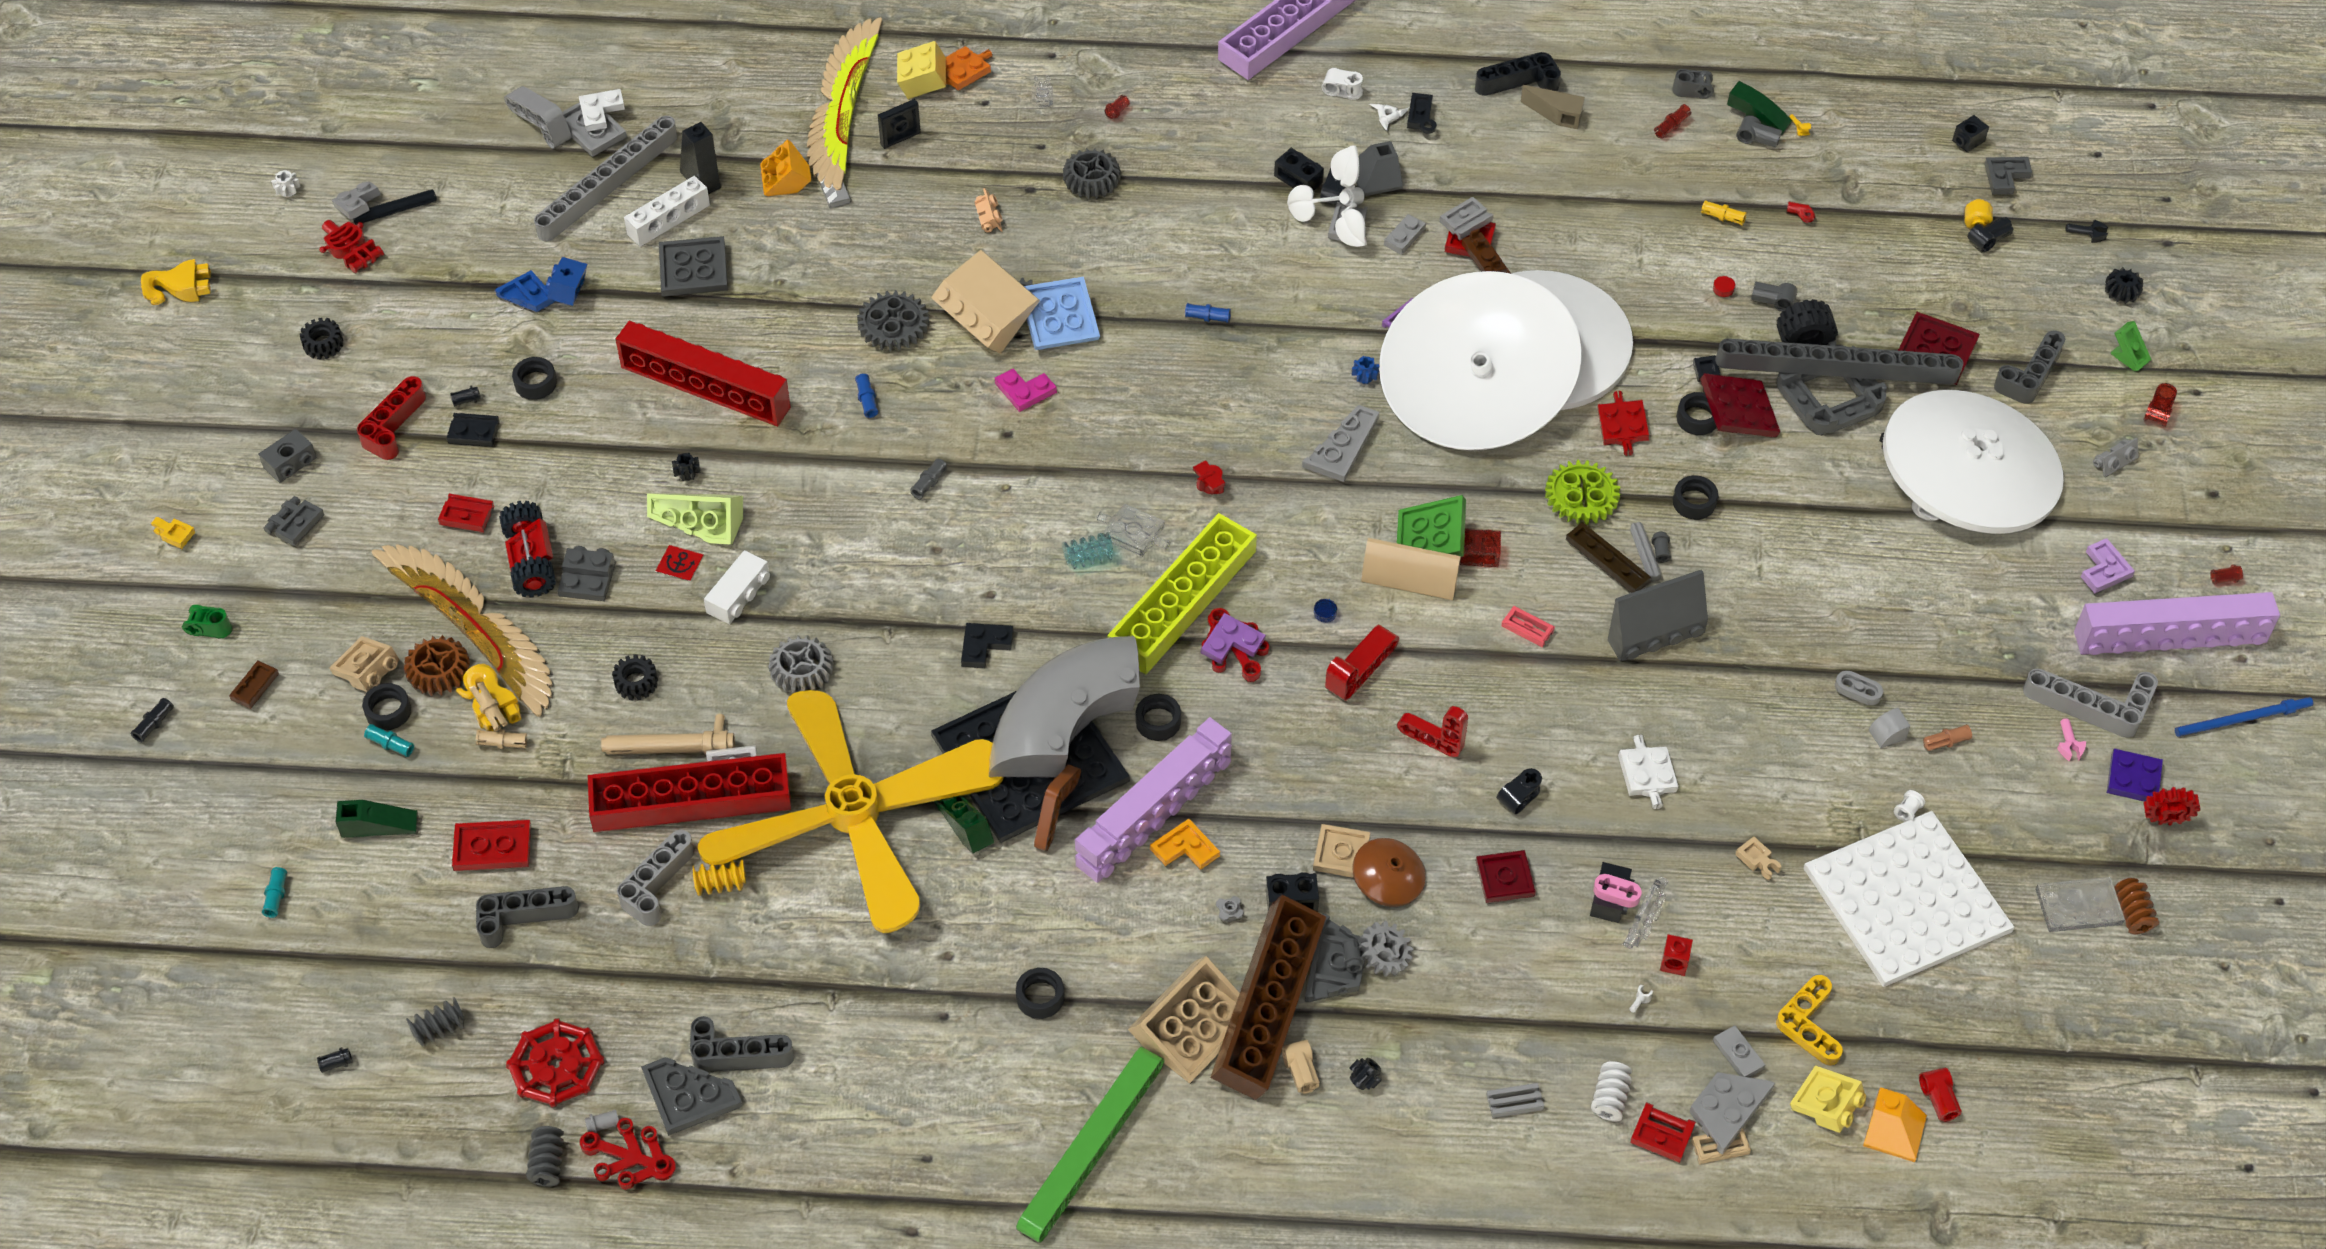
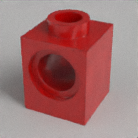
M1668 934L1660 971L1685 976L1693 939Z

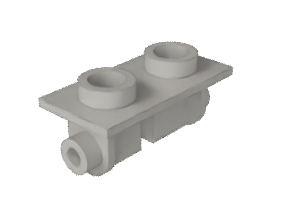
M2134 438L2131 441L2122 440L2119 444L2110 448V452L2105 451L2100 455H2096L2093 460L2094 466L2102 468L2103 476L2106 477L2139 458L2138 438Z

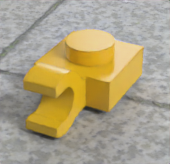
M156 517L151 523L152 526L156 527L153 530L154 533L160 535L162 541L180 549L195 534L194 527L175 518L171 523H168Z

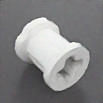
M1908 790L1904 794V800L1901 804L1896 805L1893 812L1903 822L1913 820L1917 810L1925 805V800L1918 792Z

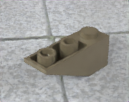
M1523 85L1521 102L1558 126L1578 129L1585 97Z

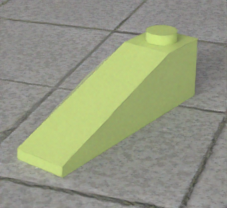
M648 493L647 517L670 527L673 526L681 529L684 533L695 535L708 543L733 544L743 520V496Z

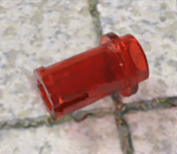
M1120 95L1114 102L1108 103L1105 106V115L1110 119L1118 118L1120 112L1130 105L1129 99L1125 95Z
M2232 564L2228 568L2211 570L2210 578H2215V580H2212L2214 585L2230 581L2238 583L2239 580L2243 579V570L2241 566Z

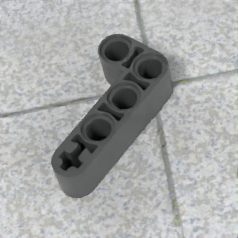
M2049 331L2024 371L2010 365L2001 366L1994 383L1996 392L2023 404L2032 403L2060 357L2066 340L2063 333Z
M568 886L481 896L476 903V928L481 944L486 948L499 946L503 941V925L574 917L579 910L575 891Z
M701 1016L694 1019L691 1023L690 1052L694 1067L701 1070L716 1072L783 1068L789 1066L794 1061L792 1041L786 1035L717 1038L711 1018ZM702 1031H709L706 1034H699ZM753 1051H760L758 1054H751ZM729 1052H734L731 1056H725ZM701 1054H708L706 1057H699Z

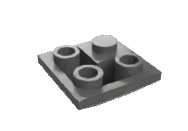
M1392 141L1370 145L1358 156L1359 177L1356 184L1363 190L1364 197L1403 189L1399 159Z

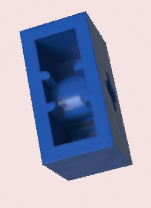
M562 257L559 264H554L552 274L547 279L545 289L549 290L547 299L573 306L585 282L588 264Z

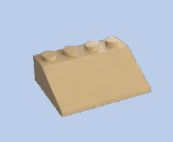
M982 250L945 278L931 297L987 348L1000 354L1040 301Z
M1205 956L1194 961L1128 1030L1145 1049L1164 1058L1165 1065L1188 1083H1191L1219 1053L1240 993L1210 959Z

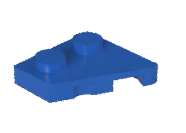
M532 270L495 289L497 297L535 312L556 302L547 299L549 290L545 289L546 286Z

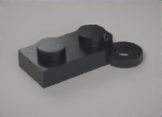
M1412 92L1407 128L1420 129L1426 134L1436 131L1437 124L1434 120L1430 119L1433 95Z

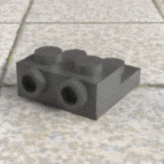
M575 546L574 549L567 548L562 564L563 574L557 591L558 596L605 602L615 568L613 553L604 548H599L597 551H589L583 546Z

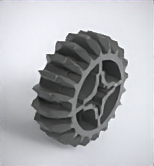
M1086 148L1085 152L1078 150L1077 155L1071 154L1070 159H1066L1063 168V180L1067 189L1072 191V194L1078 193L1080 198L1087 196L1088 199L1090 197L1097 199L1099 195L1105 197L1107 193H1112L1113 189L1117 188L1120 180V166L1116 158L1111 156V153L1105 154L1104 149L1099 152L1096 148L1093 151H1089Z

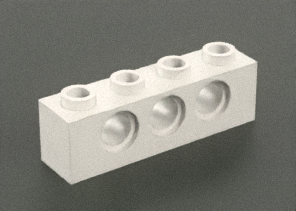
M693 176L626 215L624 221L627 235L641 247L710 206L707 187Z

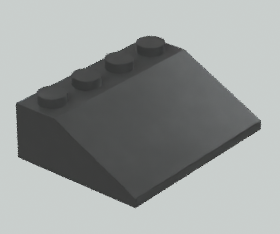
M1702 569L1615 599L1607 640L1620 662L1627 659H1635L1641 654L1655 652L1662 647L1676 645L1682 640L1691 637L1696 638L1705 633L1708 612Z

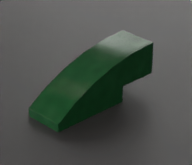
M1738 81L1729 93L1728 106L1746 113L1745 117L1754 116L1758 118L1762 125L1782 130L1781 136L1792 123L1790 117L1772 100L1741 81Z

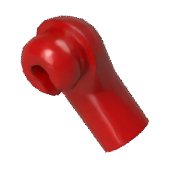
M1788 202L1786 212L1797 214L1806 223H1810L1815 219V213L1809 205Z

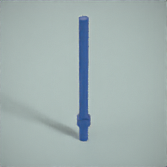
M2311 697L2298 700L2287 699L2281 701V704L2176 727L2175 734L2177 737L2280 713L2287 715L2295 713L2298 709L2313 706V700Z

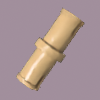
M477 683L481 693L475 685L471 687L470 691L479 703L481 713L486 715L493 730L498 731L501 727L497 719L503 727L508 722L498 708V701L492 698L485 683Z
M502 729L499 732L477 730L476 740L478 741H476V745L498 746V749H504V747L526 749L527 733H510Z

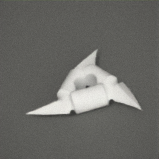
M1369 104L1378 109L1379 121L1386 131L1388 124L1399 119V116L1402 117L1410 108L1398 110V108L1387 104Z

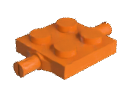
M964 46L946 56V84L953 86L959 91L990 73L991 66L985 60L992 57V52L987 49L980 54H976Z

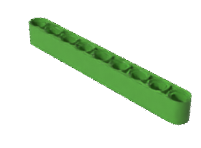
M1140 1047L1135 1052L1018 1220L1016 1230L1038 1243L1045 1239L1160 1073L1164 1065V1058L1144 1047Z

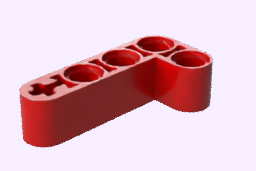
M410 376L405 378L359 423L357 433L365 450L384 460H391L397 457L399 448L394 432L426 400L423 384L419 377Z
M1380 624L1376 625L1345 660L1337 656L1331 661L1326 671L1325 688L1347 701L1394 651L1399 642V636Z

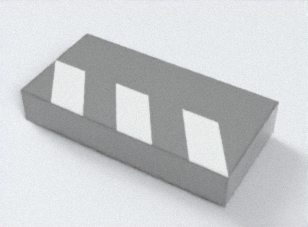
M824 179L819 183L829 208L850 204V198L843 182L841 190H836L833 184L830 188L826 187Z

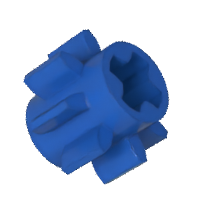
M1362 356L1359 360H1354L1351 375L1357 376V382L1369 384L1372 380H1377L1380 365L1374 363V358Z

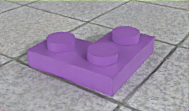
M1224 613L1202 646L1200 653L1220 664L1232 647L1254 657L1264 642L1266 635Z

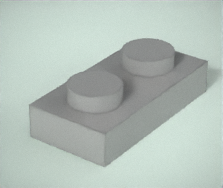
M1408 214L1384 239V246L1402 255L1426 229V223Z

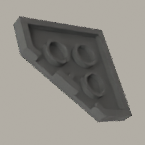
M667 1057L641 1066L668 1136L743 1107L733 1080L709 1075V1072L693 1066L686 1067Z

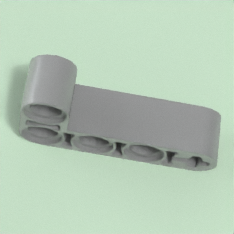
M524 86L504 96L506 105L513 113L541 129L546 143L552 149L572 138L565 116L556 104Z
M676 830L670 834L617 888L621 908L643 925L652 926L659 922L661 912L658 899L654 894L694 855L693 843L689 832Z

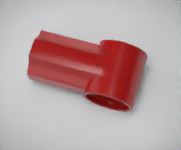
M1944 1067L1920 1073L1919 1083L1921 1090L1925 1096L1930 1097L1938 1119L1947 1122L1960 1116L1962 1111L1953 1092V1080L1950 1071Z

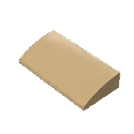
M1368 538L1361 582L1453 600L1457 587L1461 556Z

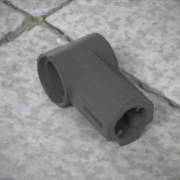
M1746 116L1741 122L1736 137L1744 144L1756 141L1776 148L1782 130L1762 125L1759 119L1754 116Z
M1755 281L1751 300L1773 304L1778 311L1782 312L1788 306L1794 305L1798 290L1791 283H1782L1779 286Z

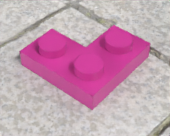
M1014 368L995 377L996 386L1019 412L1057 393V387L1045 373L1027 382L1020 377Z

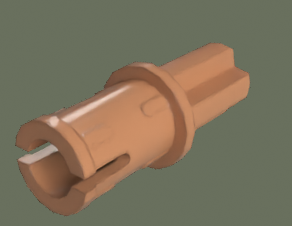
M1967 724L1951 730L1943 729L1941 733L1925 737L1923 739L1924 748L1928 751L1945 746L1950 748L1955 743L1970 740L1972 738V731Z

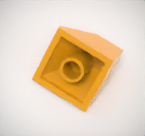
M1880 1087L1874 1101L1863 1146L1915 1162L1927 1115L1908 1096Z

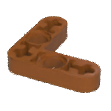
M1067 765L1048 786L1043 799L1034 841L1035 848L1048 851L1054 838L1061 803L1075 789L1081 774L1080 768Z

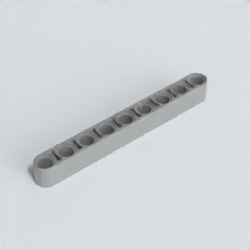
M671 116L658 118L538 213L534 218L538 238L542 241H551L673 144L678 137L674 118Z

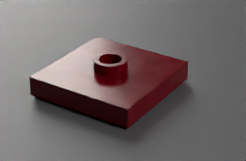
M1525 850L1476 856V866L1486 903L1535 897L1536 892Z

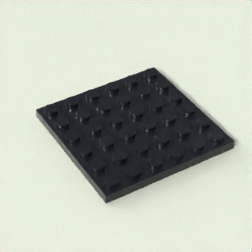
M1017 691L931 730V736L941 752L944 754L974 740L984 739L993 743L1000 718ZM1090 721L1074 737L1069 745L1065 767L1072 765L1080 768L1081 774L1075 789L1061 803L1059 815L1130 782L1129 774L1093 721ZM1004 777L999 786L969 795L980 813L987 818L989 827L998 841L1002 843L1038 826L1045 792L1056 777Z

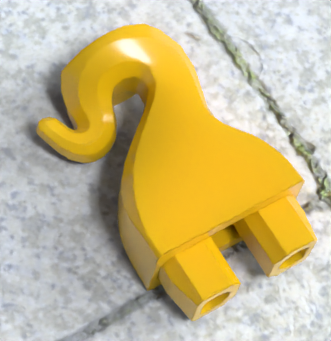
M195 259L184 261L168 271L145 272L141 276L143 296L145 299L151 300V305L162 304L166 300L165 295L155 289V286H161L179 300L186 302L199 301V295L211 294L209 280H200L211 278V270L208 263L197 264Z
M477 664L466 671L463 676V682L467 691L457 688L456 692L465 699H473L474 695L470 691L471 687L475 685L477 688V683L484 682L492 698L498 701V708L504 718H507L508 722L512 724L521 720L516 696L510 690L499 686L498 677L493 668L486 664ZM474 698L472 707L481 729L485 728L486 731H494L486 715L482 714L479 710L480 705L476 698Z

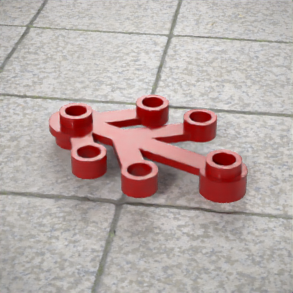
M1216 608L1208 615V625L1211 628L1207 638L1202 642V646L1219 622L1217 620H1220L1224 613L1230 616L1227 610ZM1242 622L1258 631V625L1256 623ZM1264 640L1261 646L1265 647V649H1259L1256 653L1259 656H1265L1269 652V643ZM1232 647L1231 650L1242 666V677L1248 682L1258 680L1261 676L1260 664L1257 661L1249 660L1246 653ZM1227 656L1221 663L1223 664L1222 666L1215 665L1218 662L1212 660L1213 671L1222 673L1226 670Z
M622 1118L617 1123L618 1132L624 1137L628 1149L603 1141L594 1132H586L580 1138L579 1143L584 1154L592 1156L603 1152L622 1159L609 1165L598 1163L594 1167V1174L599 1181H606L610 1176L621 1172L618 1176L619 1186L624 1190H628L634 1184L652 1177L660 1181L668 1180L675 1173V1161L671 1156L662 1153L657 1141L658 1134L653 1126H646L641 1131L642 1140L645 1144H648L652 1157L642 1154L633 1133V1122L629 1118ZM625 1124L630 1125L628 1129H621ZM647 1133H653V1134H654V1135H653L652 1137H650V1138H646V1137H645V1135H646ZM589 1139H595L590 1144L586 1143V1141ZM661 1164H666V1167L663 1169L657 1168ZM637 1165L645 1167V1169L633 1174L629 1171H624ZM601 1169L607 1170L605 1174H598ZM624 1178H631L628 1183L622 1182Z

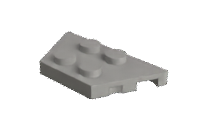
M1717 1072L1691 1105L1690 1113L1701 1124L1702 1130L1707 1137L1711 1136L1717 1144L1718 1152L1723 1155L1771 1093L1775 1083L1768 1080Z

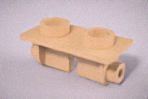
M984 188L985 195H980L975 200L981 228L985 232H991L994 228L998 227L1002 232L1000 222L1003 219L996 208L999 205L994 194L990 195L986 188Z

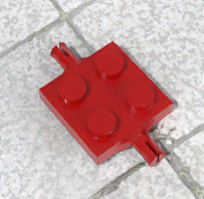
M1615 391L1613 393L1614 403L1598 404L1597 407L1603 445H1623L1624 455L1628 456L1629 452V456L1633 454V443L1649 441L1643 400L1624 401L1622 391H1619V395Z

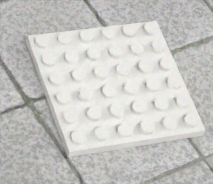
M1932 811L1805 863L1803 868L1883 987L2012 933L2014 929L2013 924Z

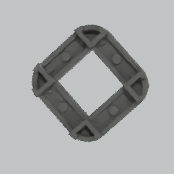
M1836 341L1828 342L1827 346L1847 347L1836 345ZM1778 373L1776 384L1779 391L1804 424L1812 429L1816 435H1824L1825 433L1841 430L1876 416L1883 410L1887 387L1884 382L1878 383L1876 379L1843 377L1858 397L1829 408L1827 404L1821 406L1804 384V382L1821 375Z

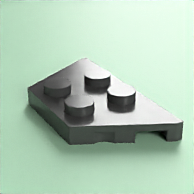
M1324 913L1322 915L1326 916V920L1314 952L1305 1002H1313L1356 992L1360 989L1364 965L1358 972H1349L1344 967L1345 954L1342 947V942L1349 938L1357 939L1359 942L1358 946L1362 944L1359 941L1360 936L1354 935L1344 925L1340 927L1330 920L1329 915ZM1360 951V957H1361V956L1364 954L1363 951Z

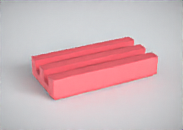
M1516 606L1512 607L1501 625L1505 629L1542 648L1545 645V641H1548L1550 635L1555 630V626ZM1533 625L1544 630L1545 632L1533 627Z

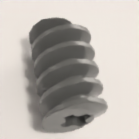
M453 997V1006L448 1001L443 1002L444 1010L435 1005L433 1007V1015L427 1009L424 1010V1019L418 1014H414V1023L406 1018L415 1041L422 1047L425 1046V1037L431 1042H435V1033L442 1038L445 1037L444 1029L446 1028L451 1033H454L455 1024L464 1029L465 1019L455 997Z
M541 1126L532 1131L531 1150L528 1154V1170L526 1172V1177L530 1182L545 1187L559 1184L560 1180L556 1176L561 1173L558 1166L562 1164V1160L559 1157L563 1155V1149L560 1147L564 1145V1139L561 1138L564 1135V1131L552 1126Z

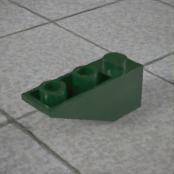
M962 795L934 801L957 837L970 852L974 854L994 843L987 818Z
M367 800L337 801L335 822L341 838L416 834L418 811Z

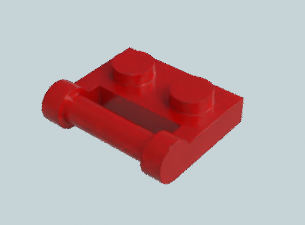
M1646 1102L1630 1143L1680 1163L1696 1121L1688 1119V1121L1653 1108V1104ZM1649 1117H1650V1118H1653V1119H1655V1120H1658V1121H1660V1122H1663V1123H1665V1124H1668V1125H1670V1126H1673V1127H1675V1128H1678V1129H1680V1130H1683V1133L1678 1132V1131H1676V1130H1673V1129H1671V1128H1668V1127H1666V1126H1663V1125H1661V1124H1658V1123L1653 1122V1121L1648 1120V1119H1649Z

